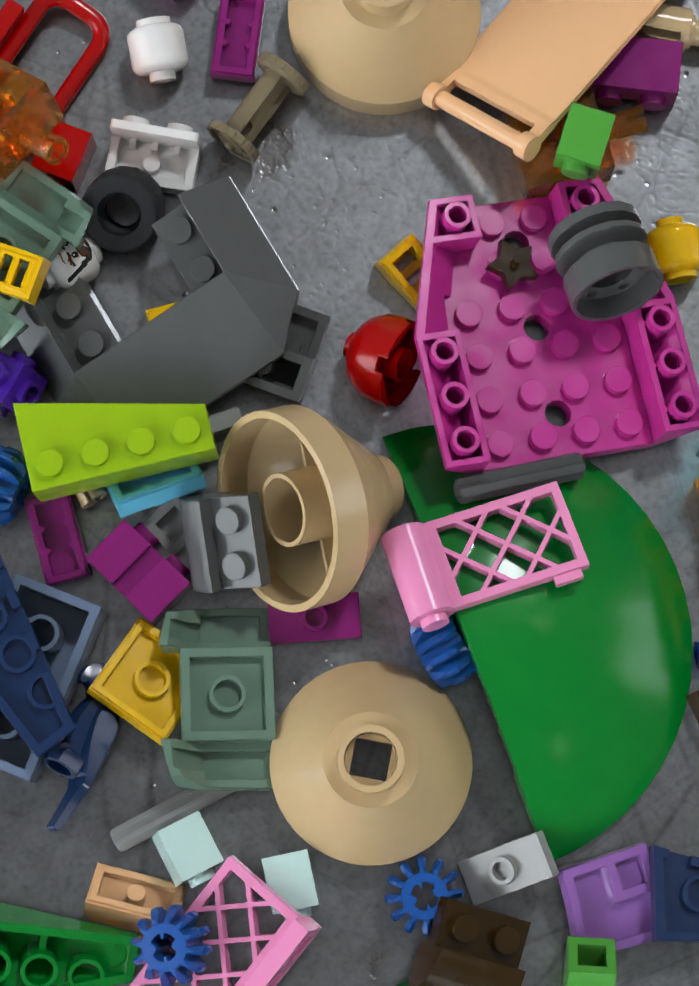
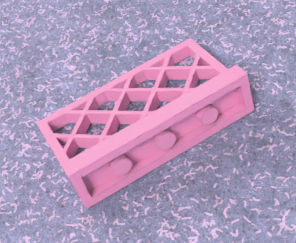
M234 855L229 856L185 912L186 914L190 911H196L200 914L206 911H216L219 938L202 940V943L209 945L219 944L222 972L200 974L193 972L191 985L201 986V980L223 978V986H233L232 977H241L234 986H277L322 927L309 915L302 916ZM232 872L245 882L247 902L225 904L223 883ZM255 892H257L265 900L256 901ZM215 895V905L206 906ZM272 906L286 918L276 933L259 934L257 907ZM248 908L250 936L228 937L226 910ZM168 937V940L171 943H173L175 939L173 937ZM269 940L261 951L260 941ZM251 942L252 964L247 970L231 971L229 943ZM146 963L129 986H145L147 984L159 983L161 986L160 977L152 980L144 978L148 966Z

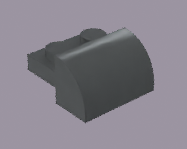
M297 305L296 309H293L288 330L290 338L286 355L243 383L295 402H300L317 365V357L332 317Z
M230 491L199 493L179 499L194 592L214 593L222 589L259 588L272 584L258 492L230 494Z

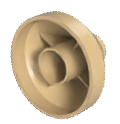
M288 0L290 41L296 60L303 73L330 100L343 107L365 114L396 115L425 107L422 103V94L430 82L441 83L459 69L470 56L479 37L481 22L480 0Z
M294 404L258 410L241 417L230 429L221 449L217 470V492L230 491V494L258 492L272 584L252 588V590L272 607L293 613L332 604L348 595L359 580L390 519L395 517L403 506L404 486L400 472L395 464L385 456H376L368 448L317 412Z
M363 661L342 665L319 675L305 685L293 697L282 713L276 726V739L272 741L270 749V777L273 792L281 812L294 831L313 848L329 857L350 864L365 866L385 865L403 861L421 853L437 842L449 830L460 814L468 796L473 770L472 749L467 728L449 697L437 685L421 674L400 665L378 661ZM356 738L393 745L386 781L349 774Z

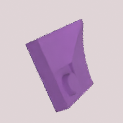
M637 843L558 870L559 875L557 877L567 914L570 936L615 939L616 951L652 940L650 861L646 843Z

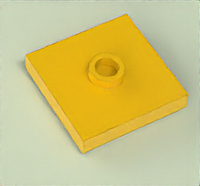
M140 616L86 693L162 746L161 739L168 738L180 721L179 654L162 653V648L159 646L161 631Z

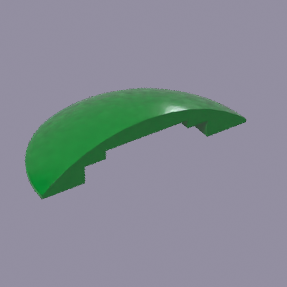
M435 425L410 428L382 437L390 460L400 472L404 486V496L414 521L426 523L517 494L512 493L466 504L458 503L453 493L454 479L469 474L445 470ZM583 458V461L585 462L586 471L582 479L558 484L590 564L589 569L582 571L584 575L583 580L556 588L553 580L454 612L498 725V732L515 773L513 778L534 832L543 830L554 860L577 850L602 834L621 818L645 792L661 769L676 739L685 713L686 696L689 694L692 672V631L686 595L676 565L665 542L647 514L629 493L606 472ZM551 497L532 502L526 516L550 526L556 514ZM522 506L514 508L513 510L520 512ZM498 513L487 517L482 530L506 540L515 520ZM478 520L470 522L469 524L476 526ZM559 521L556 529L564 532L562 525ZM521 524L512 544L536 554L545 534ZM451 528L438 533L443 547L458 554H462L471 536L457 528ZM552 537L542 555L543 558L558 565L575 559L569 545ZM477 538L467 558L492 568L501 548ZM507 552L498 572L516 579L526 575L531 562ZM448 559L451 570L453 571L456 562ZM537 565L534 572L544 570V568ZM463 566L456 578L461 596L481 590L487 577ZM493 580L490 587L501 583Z

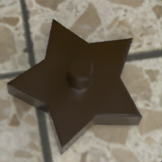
M502 239L498 242L497 258L485 268L501 277L507 292L517 281H535L538 278L529 262L532 246L515 248Z

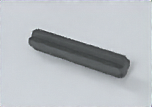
M569 453L456 477L453 484V493L458 503L466 504L526 491L557 481L559 484L582 479L586 466L580 453Z

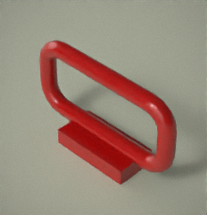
M7 0L1 8L0 80L41 19L51 8H63L88 24L93 32V38L29 134L20 141H14L0 133V154L10 158H24L34 154L38 149L50 118L58 121L61 119L106 52L110 42V28L107 21L99 11L83 0H34L25 12L23 6L14 0Z

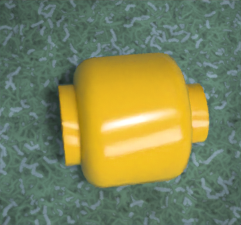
M670 216L657 220L655 222L656 228L647 233V244L655 252L666 284L678 285L697 279V272L699 271V227L693 223L683 222L682 216Z

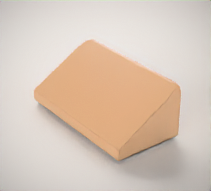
M97 863L85 900L84 917L91 921L142 933L137 926L139 920L144 918L151 919V910L156 907L162 906L165 910H168L170 905L180 904L182 906L187 885L181 884L176 887L173 881Z

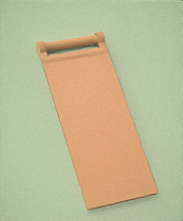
M511 0L477 38L476 44L465 63L441 83L430 82L422 94V103L435 111L442 109L512 148L515 156L529 162L536 157L541 143L569 111L571 103L578 101L665 0ZM457 86L532 128L530 131L521 133L450 94V92Z

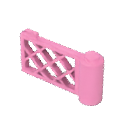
M557 481L426 523L410 522L387 531L380 538L409 622L412 627H422L424 632L435 631L446 626L450 622L449 616L454 612L553 580L556 588L583 580L584 575L582 571L589 569L590 565ZM551 497L556 514L550 526L526 516L532 502ZM522 506L520 512L513 510L514 508ZM499 513L515 520L506 540L482 530L487 517ZM478 520L476 526L469 524L470 522ZM559 521L562 525L564 532L556 529ZM521 524L545 534L536 554L512 544ZM451 528H457L471 536L462 554H458L443 547L438 533ZM552 537L569 545L575 559L558 565L543 558L542 555ZM477 538L501 548L492 568L467 558ZM507 552L531 562L525 576L513 579L498 572ZM448 559L456 562L453 571L451 570ZM537 565L544 568V570L534 572ZM463 566L487 577L481 590L461 596L456 578ZM493 580L501 583L490 587Z

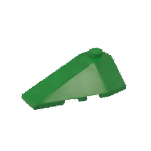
M0 902V986H113L133 982L136 965L133 963V960L138 954L139 947H135L130 941L133 937L140 936V934Z

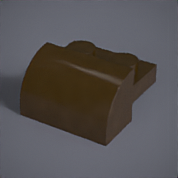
M441 896L428 941L420 939L407 985L521 986L526 971L518 969L531 922Z

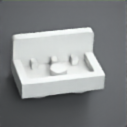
M132 115L124 116L123 120L111 119L109 128L112 137L105 171L118 166L137 167L150 174L160 185L162 192L179 194L194 188L202 143L199 133L193 132L192 127L180 123H168L167 127L150 125V122L145 118Z

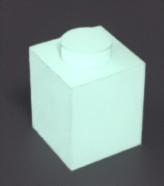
M199 810L157 831L151 837L176 887L188 881L191 889L209 881L215 875L213 868L224 861Z
M309 849L261 859L266 884L302 916H312L311 907L319 905L320 902ZM271 906L273 915L280 914L274 907Z

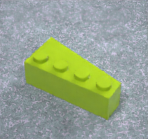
M13 403L32 492L40 502L219 459L210 417L205 404Z

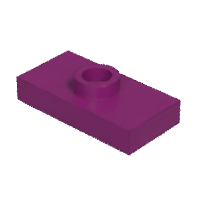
M220 0L210 70L211 78L255 83L256 60L259 56L266 0Z
M72 495L40 502L36 496L23 499L46 585L53 586L93 575L90 563L85 559L88 555Z
M349 592L348 595L335 603L297 613L281 611L268 604L271 646L362 639L358 592Z

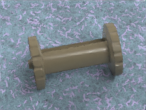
M264 51L256 60L264 73L227 123L212 119L206 127L209 134L221 146L248 163H254L260 155L252 142L288 93L291 92L298 96H304L309 89L308 82L295 68L278 56Z

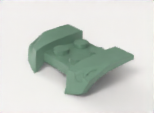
M19 157L0 185V242L44 257L51 263L65 242L81 250L86 238V228L93 214V208L73 192ZM5 258L0 271V281L2 282L5 280L12 258ZM21 263L13 286L20 288L28 264ZM0 293V350L11 339L20 336L29 327V325L15 317L25 302Z
M268 608L174 609L167 611L162 625L159 646L162 648V653L179 654L181 740L161 739L171 779L178 787L206 791L273 790L270 777V749L272 741L276 739L273 647H271V641H269Z

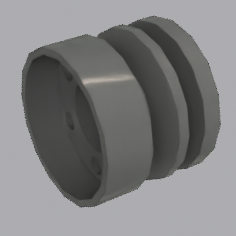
M606 201L586 206L564 218L554 227L548 237L549 253L555 260L557 272L563 278V288L571 309L580 319L600 321L626 315L645 305L657 295L663 286V271L654 250L647 244L648 235L641 226V218L638 211L632 204L622 201Z

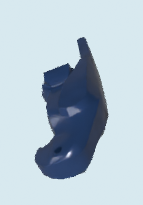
M93 663L81 669L77 681L78 683H83L86 698L71 712L77 729L48 751L41 762L59 777L69 779L68 789L47 825V829L50 832L59 831L65 825L92 785L117 738L120 716L86 693L106 665L105 663Z

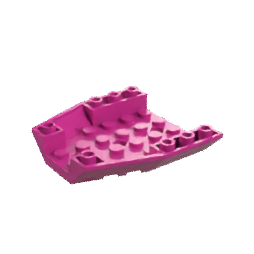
M600 177L596 179L587 178L586 180L557 182L546 197L475 206L472 194L428 201L414 341L445 470L470 475L574 452L580 453L582 458L649 448L699 430V388L676 300L665 281L657 295L645 305L626 315L609 320L589 321L580 319L573 313L563 288V278L557 272L555 260L551 257L548 250V237L554 227L568 215L586 206L614 201ZM505 238H515L522 243L523 247L532 246L529 262L538 278L535 281H517L507 292L501 277L485 268L497 258L498 242ZM527 321L539 323L545 331V339L537 341L529 338L524 331V323ZM557 406L562 409L566 416V424L564 426L552 425L546 419L545 408Z

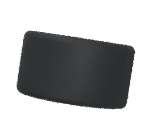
M118 166L104 171L88 186L82 198L83 201L93 208V214L86 228V233L95 244L112 252L126 253L143 247L156 234L151 225L165 216L166 201L160 185L150 174L137 167ZM125 193L134 198L140 208V215L136 222L127 226L121 225L108 215L106 209L107 201L113 194Z

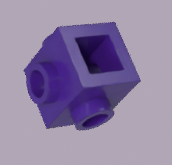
M13 350L10 356L0 352V417L4 419L9 412L15 415L13 403H38L41 393L48 383L45 378L34 371L37 363Z

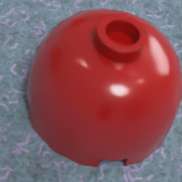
M393 314L379 315L364 322L356 332L348 336L343 348L346 372L351 385L360 395L389 407L388 404L393 406L400 405L411 393L421 373L420 370H412L418 355L414 341L415 321Z

